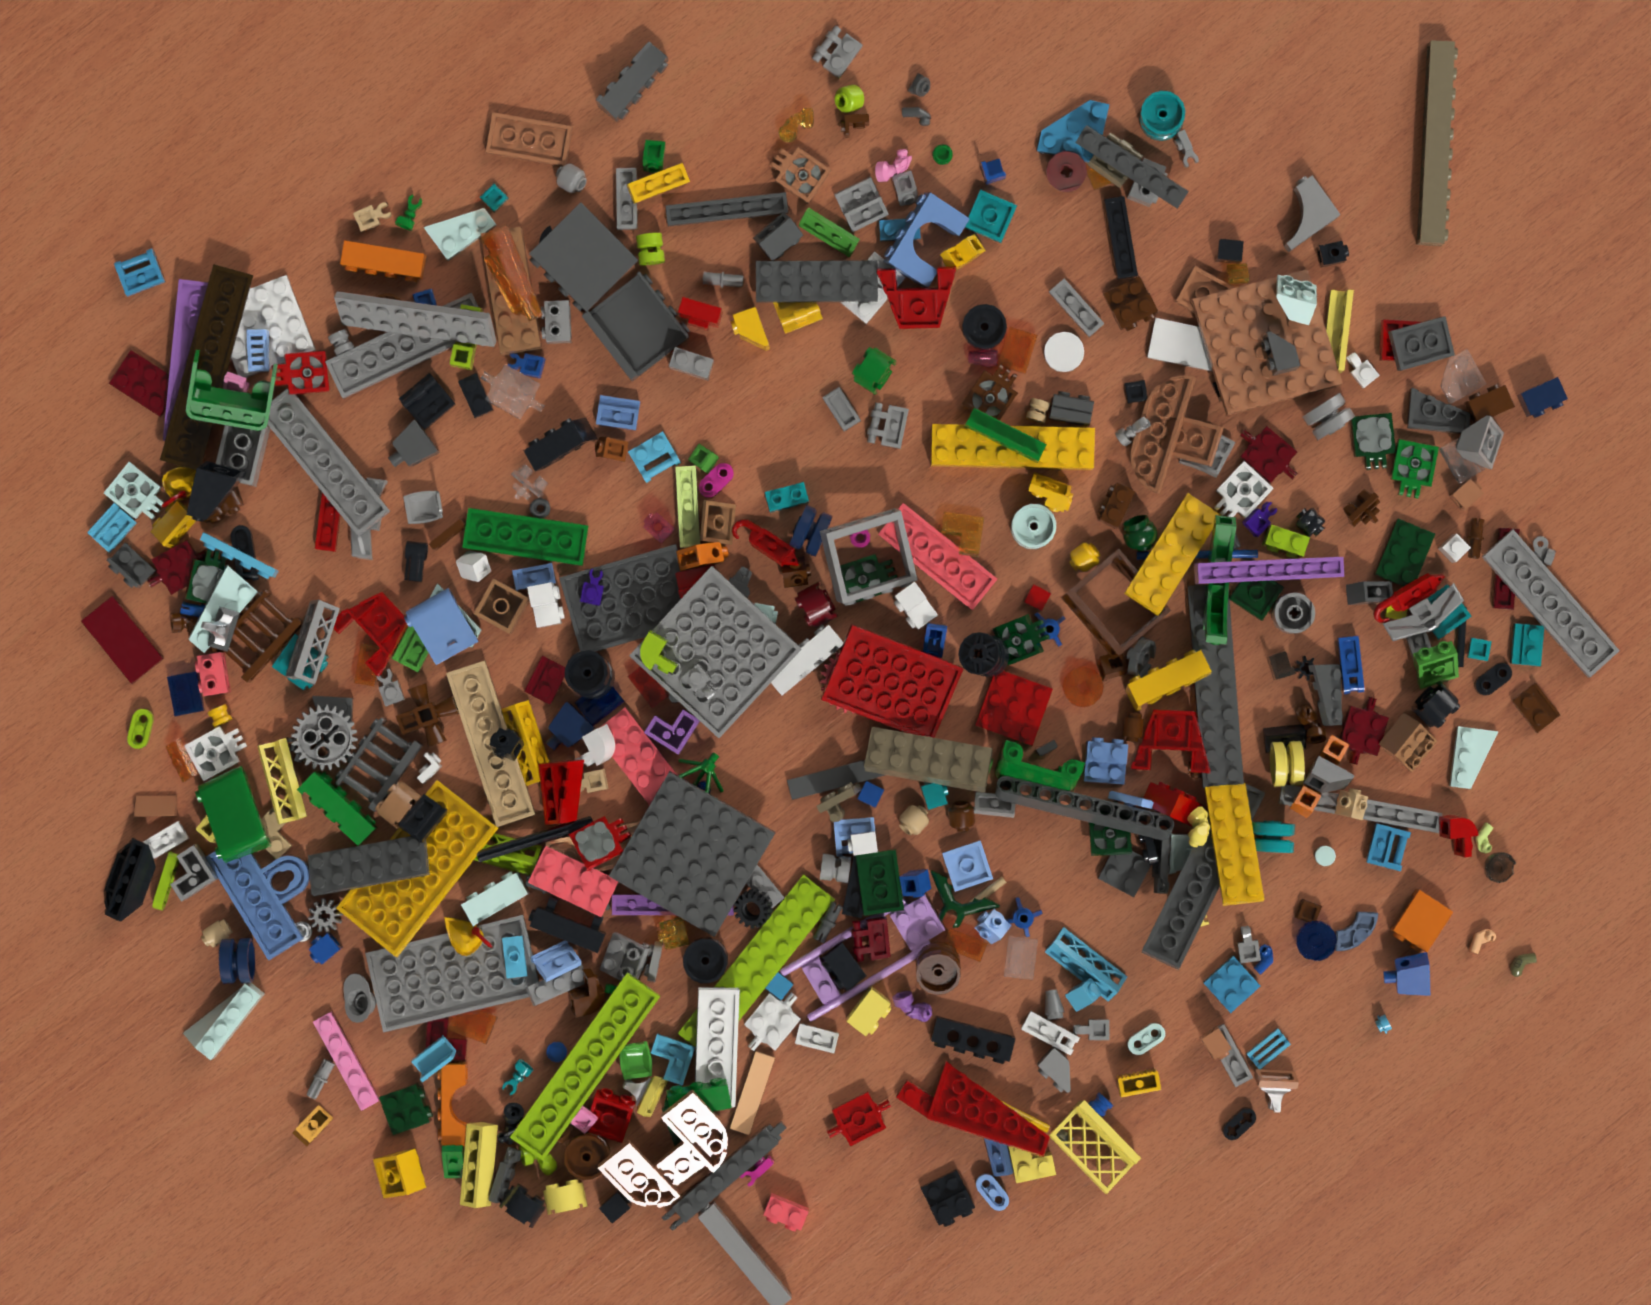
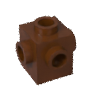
M804 556L796 557L798 566H781L784 588L808 585L807 576H811L810 565L805 564Z

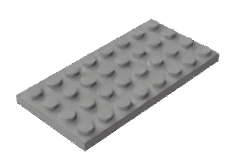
M524 915L479 925L478 927L482 930L484 938L491 943L492 947L490 948L482 942L478 950L469 956H462L456 952L450 942L448 933L409 942L398 957L392 955L385 948L365 953L383 1033L528 998L529 995L525 987L539 982L536 965L531 962L533 952ZM523 935L528 976L507 979L502 938Z

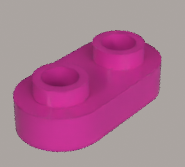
M726 463L718 464L701 480L699 484L700 493L706 498L716 496L733 479L734 472L732 467ZM723 469L727 471L725 477H721L719 474ZM706 484H712L713 489L707 491L705 489Z

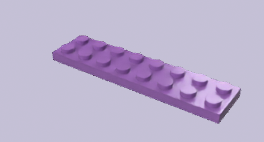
M183 279L178 281L163 441L166 439L208 282Z

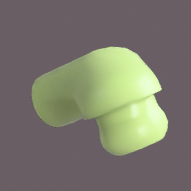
M1486 822L1479 830L1478 836H1475L1478 850L1485 854L1492 850L1488 835L1493 830V827Z

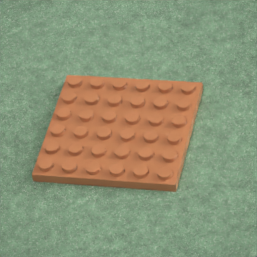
M1307 269L1287 274L1296 280L1311 282ZM1277 277L1194 298L1191 301L1226 416L1343 384L1318 302L1309 325L1289 320L1276 298ZM1271 331L1296 347L1301 365L1296 371L1272 375V371H1269L1266 363L1268 359L1267 353L1263 351L1261 345L1262 337L1266 332Z

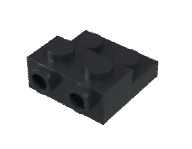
M957 1169L920 1187L939 1226L943 1224L944 1227H947L955 1222L954 1218L960 1215L964 1218L973 1213L972 1209L975 1208V1205Z

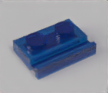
M196 671L167 677L175 717L205 711L202 693H200L198 687L199 677Z
M612 687L606 695L599 699L581 697L575 704L589 723L595 726L620 706L624 699Z

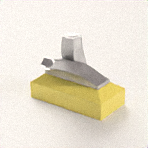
M659 1076L649 1078L643 1083H634L628 1079L625 1080L623 1088L635 1096L637 1113L645 1117H651L668 1081Z

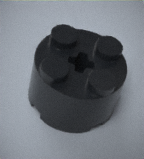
M1441 681L1436 682L1438 686L1435 688L1428 687L1416 699L1415 703L1417 706H1412L1411 708L1428 727H1441L1446 722L1445 718L1460 708L1458 704L1459 699Z
M519 1183L517 1186L512 1185L499 1207L501 1209L503 1206L507 1207L506 1213L523 1224L528 1221L531 1223L529 1227L533 1228L546 1209L544 1205L545 1200L537 1195L534 1197L527 1194L528 1189Z

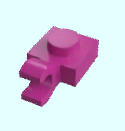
M769 1155L766 1158L762 1157L754 1164L756 1166L754 1170H747L740 1178L742 1179L746 1175L751 1176V1181L747 1185L752 1186L755 1180L774 1164V1160Z

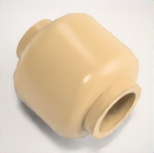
M914 805L908 806L899 817L900 828L908 835L920 834L929 823L927 810L920 805L918 807Z

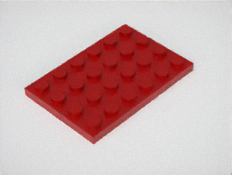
M851 624L820 699L906 733L935 738L964 668Z

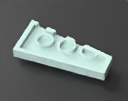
M226 565L188 640L205 653L210 647L208 642L211 632L201 628L202 622H215L219 606L240 613L258 591Z

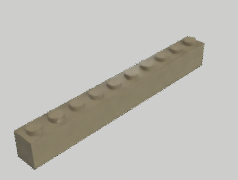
M1431 40L1427 44L1417 245L1442 246L1448 240L1449 232L1445 228L1446 221L1449 220L1450 211L1446 208L1447 201L1450 200L1451 190L1448 189V181L1451 180L1452 175L1449 161L1452 160L1453 149L1450 148V140H1453L1454 136L1451 120H1454L1455 116L1452 100H1455L1456 96L1453 80H1456L1457 76L1454 60H1457L1458 48H1455V42Z

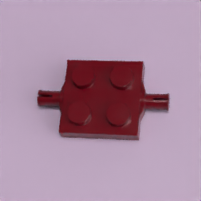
M1268 426L1256 436L1251 435L1246 429L1243 431L1246 435L1240 434L1249 443L1247 449L1240 457L1270 483L1283 472L1292 480L1294 479L1293 475L1296 476L1298 474L1289 467L1290 461L1297 451Z
M186 540L151 559L158 575L147 580L148 583H151L149 584L152 588L162 582L166 585L171 595L187 587L193 559L202 561L206 549L197 553L189 541Z
M1368 697L1366 708L1349 706L1339 738L1349 744L1348 748L1353 751L1349 763L1358 765L1360 754L1368 753L1378 756L1381 747L1379 742L1384 737L1389 717L1379 715L1373 711L1377 699Z

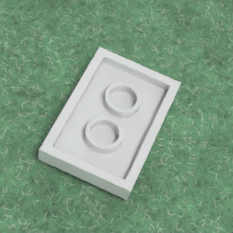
M876 252L867 260L878 261V269L892 268L884 263V259ZM896 270L898 288L905 277ZM878 277V302L840 303L867 324L887 301L888 297Z

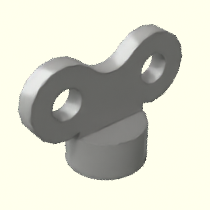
M1537 536L1533 540L1534 554L1542 563L1551 566L1556 551L1547 548L1548 540L1546 537ZM1543 541L1544 544L1543 546H1538L1537 543Z

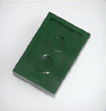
M1397 519L1374 575L1402 587L1418 579L1435 533Z
M896 849L855 855L863 915L904 910Z

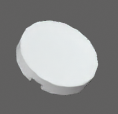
M1056 333L1049 338L1045 345V361L1050 368L1057 372L1073 371L1083 360V343L1072 333Z

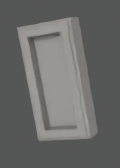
M840 387L822 397L844 432L861 421Z

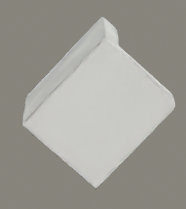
M469 550L456 560L459 573L464 579L479 582L491 572L486 554Z

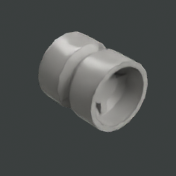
M823 854L820 880L831 881L835 878L837 882L848 883L851 857L839 856L835 858L834 855Z

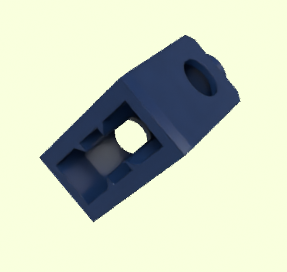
M567 701L548 727L553 735L546 741V744L554 751L561 743L570 748L580 741L584 735L594 731L596 728Z

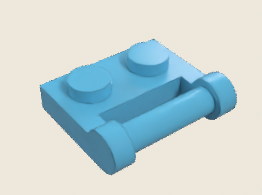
M663 431L628 451L646 483L667 468L681 463ZM666 453H669L671 456L648 471L644 468V466Z

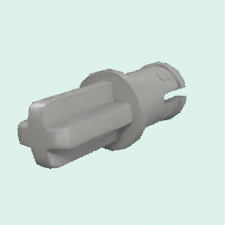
M704 271L703 285H719L721 288L723 286L742 287L743 276L724 274V272L710 273Z
M323 1059L316 1075H313L314 1080L307 1091L308 1097L317 1099L324 1083H328L327 1079L335 1066L334 1063Z

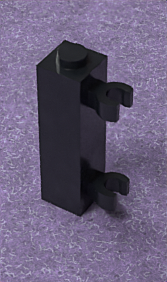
M552 896L549 898L546 909L539 906L536 910L532 909L528 921H531L530 927L593 952H599L606 935L605 932L599 930L604 918L603 916L595 915L591 927L554 912L559 899Z

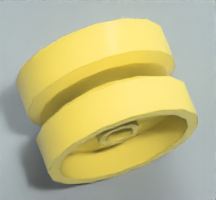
M1290 741L1287 751L1283 742L1271 743L1270 774L1273 787L1285 786L1287 777L1291 786L1303 785L1305 762L1301 741Z

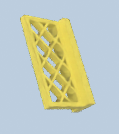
M1083 1100L1073 1107L1074 1109L1049 1136L1107 1194L1134 1164H1137L1141 1157ZM1075 1114L1081 1118L1082 1127H1072L1071 1118ZM1060 1130H1068V1141H1061L1056 1134ZM1072 1130H1082V1141H1072ZM1086 1130H1093L1096 1133V1142L1086 1141ZM1072 1144H1082V1156H1076L1072 1152ZM1086 1144H1096V1156H1086ZM1100 1144H1106L1110 1148V1156H1100ZM1086 1159H1096L1097 1171H1090L1087 1168ZM1100 1159H1110V1171H1101ZM1114 1159H1121L1126 1166L1121 1171H1114ZM1101 1173H1111V1182L1107 1187L1101 1182Z

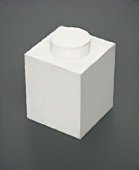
M1456 533L1451 535L1438 550L1451 563H1455L1471 547Z
M875 831L851 834V839H847L849 852L853 851V855L878 852Z

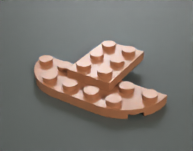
M1194 376L1172 377L1170 380L1158 385L1151 392L1141 415V418H1148L1151 426L1136 433L1132 444V469H1134L1138 480L1146 488L1158 494L1161 492L1171 457L1212 467L1221 439L1223 427L1184 417L1196 380Z

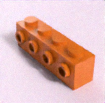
M344 240L340 265L345 267V271L357 273L358 269L364 270L367 275L377 276V273L385 274L386 278L397 279V276L405 277V281L417 282V279L423 280L427 256L423 253Z

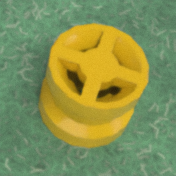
M226 704L207 712L208 716L213 719L212 724L214 727L232 720V716L227 713Z

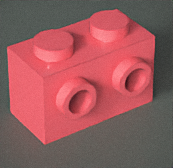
M225 652L197 656L198 661H195L196 672L200 673L201 681H198L200 693H203V696L230 693Z
M771 1193L763 1215L766 1216L767 1221L774 1224L781 1222L785 1224V1228L796 1232L797 1229L801 1231L809 1208Z

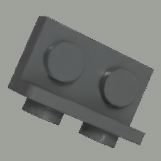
M124 543L112 557L107 559L110 563L108 567L116 574L121 573L125 577L123 581L131 588L134 586L141 588L156 571L127 543Z

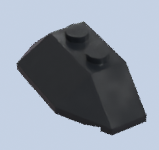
M132 838L128 844L118 851L104 889L105 915L121 922L142 906L156 868L148 844Z

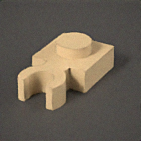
M386 202L379 204L375 210L370 205L353 213L362 233L381 225L379 222L380 218L388 219L392 216L391 212L387 214L382 213V209L388 206Z
M605 769L583 773L584 779L582 778L580 792L585 788L587 793L609 789Z

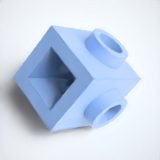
M993 909L988 913L984 911L977 918L979 922L974 928L982 938L993 944L1001 940L1012 925L1004 919L1000 912Z

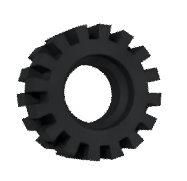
M749 889L734 903L736 907L733 911L737 912L735 918L740 917L739 923L745 922L744 927L747 928L750 925V929L758 928L771 917L773 908L770 907L773 903L768 902L769 896L764 897V891L759 893V889L755 891ZM754 902L760 909L759 915H752L747 910V903Z

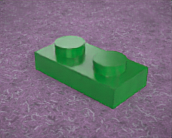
M442 1145L444 1178H462L464 1162L463 1145Z

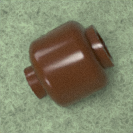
M956 801L948 809L949 824L952 828L957 829L958 832L969 831V828L975 824L974 807L968 801Z

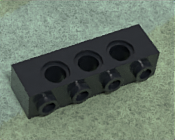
M936 1016L930 1040L934 1042V1046L946 1048L947 1045L954 1047L953 1051L965 1054V1051L973 1052L975 1057L985 1059V1056L993 1058L992 1061L1004 1064L1005 1061L1010 1062L1016 1038L1008 1034ZM955 1030L959 1036L955 1041H951L947 1038L948 1032ZM969 1036H976L978 1038V1043L975 1046L967 1044ZM989 1041L998 1043L995 1051L987 1050L986 1046Z

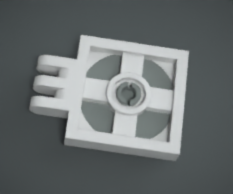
M1243 461L1216 490L1223 498L1214 508L1218 510L1223 505L1225 508L1220 512L1222 516L1229 510L1231 513L1227 517H1234L1239 512L1244 518H1247L1274 488Z
M219 726L184 745L203 781L240 762L236 752L247 747L246 743L237 745V742L243 740L242 735L235 739L233 738V735L239 733L238 728L225 734L222 727Z

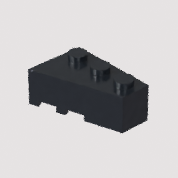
M569 418L560 424L561 427L555 430L553 428L544 433L545 437L539 440L537 438L528 443L529 447L523 451L535 472L556 463L572 451L579 450L580 446L598 439L587 418L576 420Z

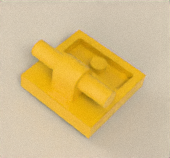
M816 302L773 303L785 334L823 320Z

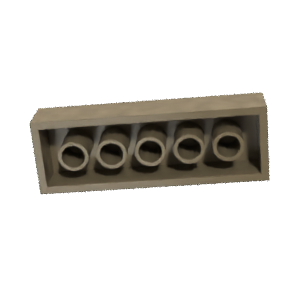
M872 727L864 767L867 772L985 793L992 759V748Z

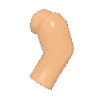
M1484 929L1475 933L1468 951L1478 954L1483 943L1495 940V932L1490 929Z

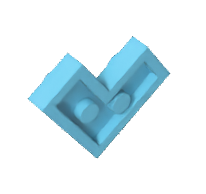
M657 1033L650 1054L670 1060L663 1079L683 1086L695 1046Z

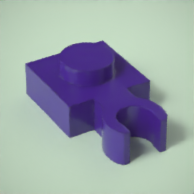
M1265 502L1261 510L1255 508L1242 522L1254 537H1259L1271 524L1268 518L1277 512V508L1268 510L1272 502Z
M591 569L589 572L591 580L590 583L584 582L580 602L600 606L604 586L599 585V581L603 577V571H600L598 578H594V569Z

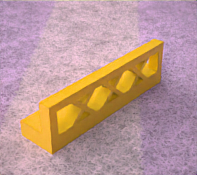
M527 700L501 709L507 728L514 732L517 731L524 743L521 751L525 752L526 759L522 758L521 751L517 759L526 786L540 782L538 764L549 762L530 702ZM511 710L513 721L509 719L507 711ZM528 769L532 773L533 780H529L527 774Z

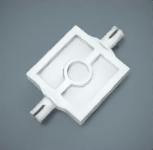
M791 992L785 1001H781L771 993L768 994L744 1024L755 1036L748 1045L749 1048L755 1051L761 1042L768 1044L774 1050L781 1045L801 1020L790 1007L798 998L796 995L794 996Z

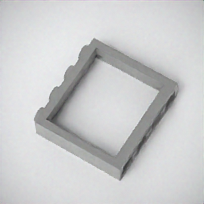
M893 508L820 531L836 601L844 605H851L856 603L857 599H870L875 597L874 594L889 593L895 587H908L912 584L911 582L918 581L901 510ZM894 522L906 575L846 593L834 540Z

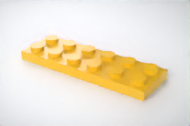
M1187 493L1124 594L1158 616L1213 530L1215 515L1221 516V514Z
M1246 784L1205 787L1204 791L1223 906L1263 902V887Z

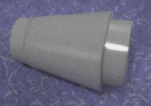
M1057 990L1045 991V1015H1047V1019L1064 1018L1063 1013L1065 1011Z

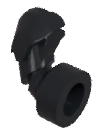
M509 1103L504 1108V1130L497 1134L500 1143L505 1142L507 1145H510L514 1142L510 1136L517 1128V1124L522 1121L524 1109L518 1103Z

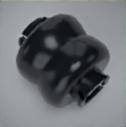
M1304 508L1296 516L1299 519L1296 522V526L1303 530L1307 537H1311L1313 534L1317 537L1325 529L1322 526L1325 523V519L1318 515L1314 508H1310L1308 511Z

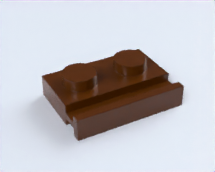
M1534 683L1512 700L1513 704L1536 733L1561 716L1537 683Z

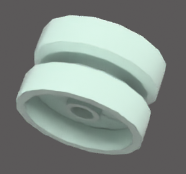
M1040 504L1023 506L1014 514L1011 521L1013 539L1026 549L1044 547L1053 539L1056 532L1054 514L1047 507ZM1033 522L1036 523L1035 526H1038L1035 530L1030 528V524Z

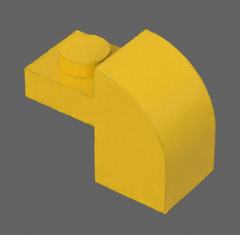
M974 234L965 238L956 246L945 250L940 255L946 267L956 266L958 270L986 250Z

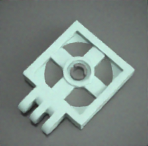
M131 462L127 463L104 492L106 496L135 519L143 512L153 520L156 516L150 510L153 509L159 513L161 510L155 504L158 503L161 506L164 503L156 496L162 487Z

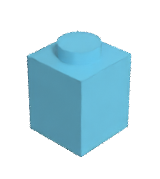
M1089 978L1074 986L1065 996L1077 1012L1092 1004L1102 993L1092 978Z

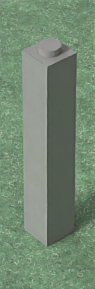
M715 1202L708 1203L700 1210L701 1213L698 1214L699 1220L770 1305H784L792 1299V1294Z

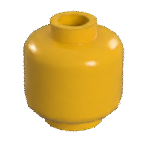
M1082 543L1071 551L1070 557L1072 560L1069 562L1074 570L1088 572L1099 563L1100 553L1092 543Z

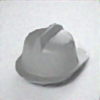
M356 973L349 975L344 982L345 1011L352 1022H363L376 1007L375 995L370 991L369 984L363 976Z

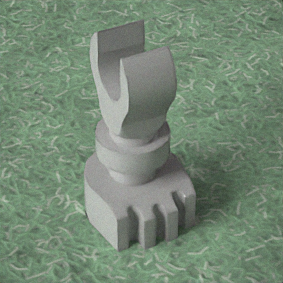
M1142 417L1132 426L1126 427L1127 430L1121 428L1116 431L1115 435L1123 446H1127L1132 443L1129 437H1135L1136 433L1147 429L1151 424L1148 418Z

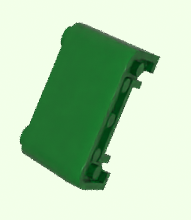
M1003 740L995 768V775L998 779L1002 776H1010L1073 792L1082 774L1085 762L1070 759L1063 766H1059L1058 771H1053L1021 762L1023 757L1022 747L1015 742Z
M242 766L199 785L198 790L195 791L198 802H203L218 846L215 847L218 859L222 858L225 863L272 846L257 810L250 784L247 782L249 779Z

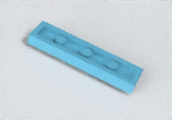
M203 532L200 538L201 541L205 542L204 547L215 551L216 548L221 550L222 556L233 560V558L240 560L239 565L249 570L251 567L259 570L257 574L266 579H269L270 576L275 578L279 570Z

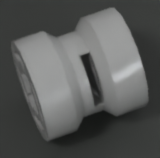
M346 329L340 330L328 337L330 343L335 347L334 352L336 356L355 348L348 339L349 334Z

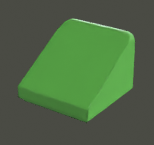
M698 444L688 461L708 474L719 457L701 444Z

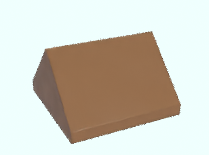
M704 500L700 542H720L721 544L732 545V527L735 520L736 505Z

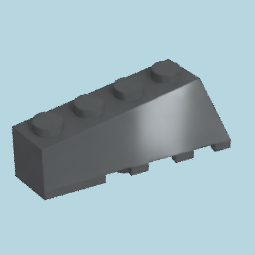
M648 42L632 59L631 64L633 65L631 67L626 66L620 72L619 80L611 82L607 86L605 96L599 95L595 99L598 107L616 122L619 119L623 120L630 112L628 108L640 101L643 96L641 93L644 89H649L654 84V77L658 73L662 74L668 67V57L652 43Z

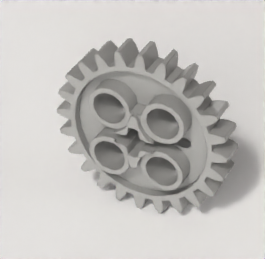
M317 704L316 711L309 707L310 713L308 715L302 712L304 718H296L299 726H292L297 731L296 733H291V737L296 738L291 744L298 746L294 749V752H301L298 757L299 760L306 758L304 764L308 765L312 762L313 769L316 768L317 764H319L321 770L324 769L325 765L331 770L333 763L340 767L339 760L346 763L347 761L344 756H352L349 749H356L352 742L358 741V739L352 736V734L357 733V730L351 729L355 723L353 721L347 722L350 718L349 714L343 717L344 710L341 709L337 713L335 705L331 710H329L328 704H325L324 709H321L319 704ZM323 718H329L331 723L329 727L322 728L320 721ZM335 725H338L337 729L329 733ZM306 732H314L315 738L312 741H306L304 739ZM321 733H323V734H325V735H326L327 733H329V734L327 735V737H328V740H327V741L321 740V741L315 746L314 749H312V750L310 749V746H312L313 744L317 743V742L321 739V736H320ZM337 733L344 735V739L340 743L333 741V737ZM323 746L327 747V755L319 756L318 749Z

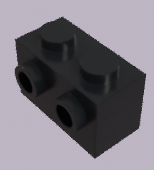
M843 943L838 944L821 957L823 961L821 965L827 973H832L835 977L833 982L840 990L843 988L844 991H848L866 977V974Z

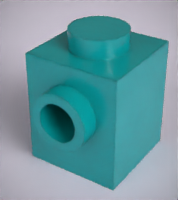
M924 782L921 789L928 810L948 804L945 797L949 795L946 786Z

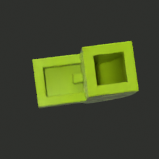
M651 630L645 637L640 649L643 664L649 670H652L654 665L657 664V669L666 674L669 672L673 673L678 664L661 655L668 640Z

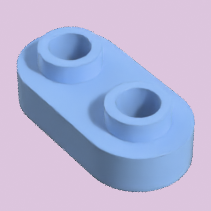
M987 1173L981 1174L976 1180L977 1190L994 1210H1004L1009 1204L1007 1193L992 1175ZM984 1180L990 1182L988 1187L982 1186ZM997 1196L1002 1197L1000 1203L995 1202Z

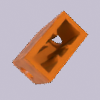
M720 542L698 544L676 551L680 571L721 563L729 554L727 547H721Z

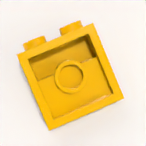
M1033 473L1028 491L1036 497H1046L1044 505L1048 506L1049 510L1053 512L1068 511L1073 497V493H1070L1072 486L1039 473Z

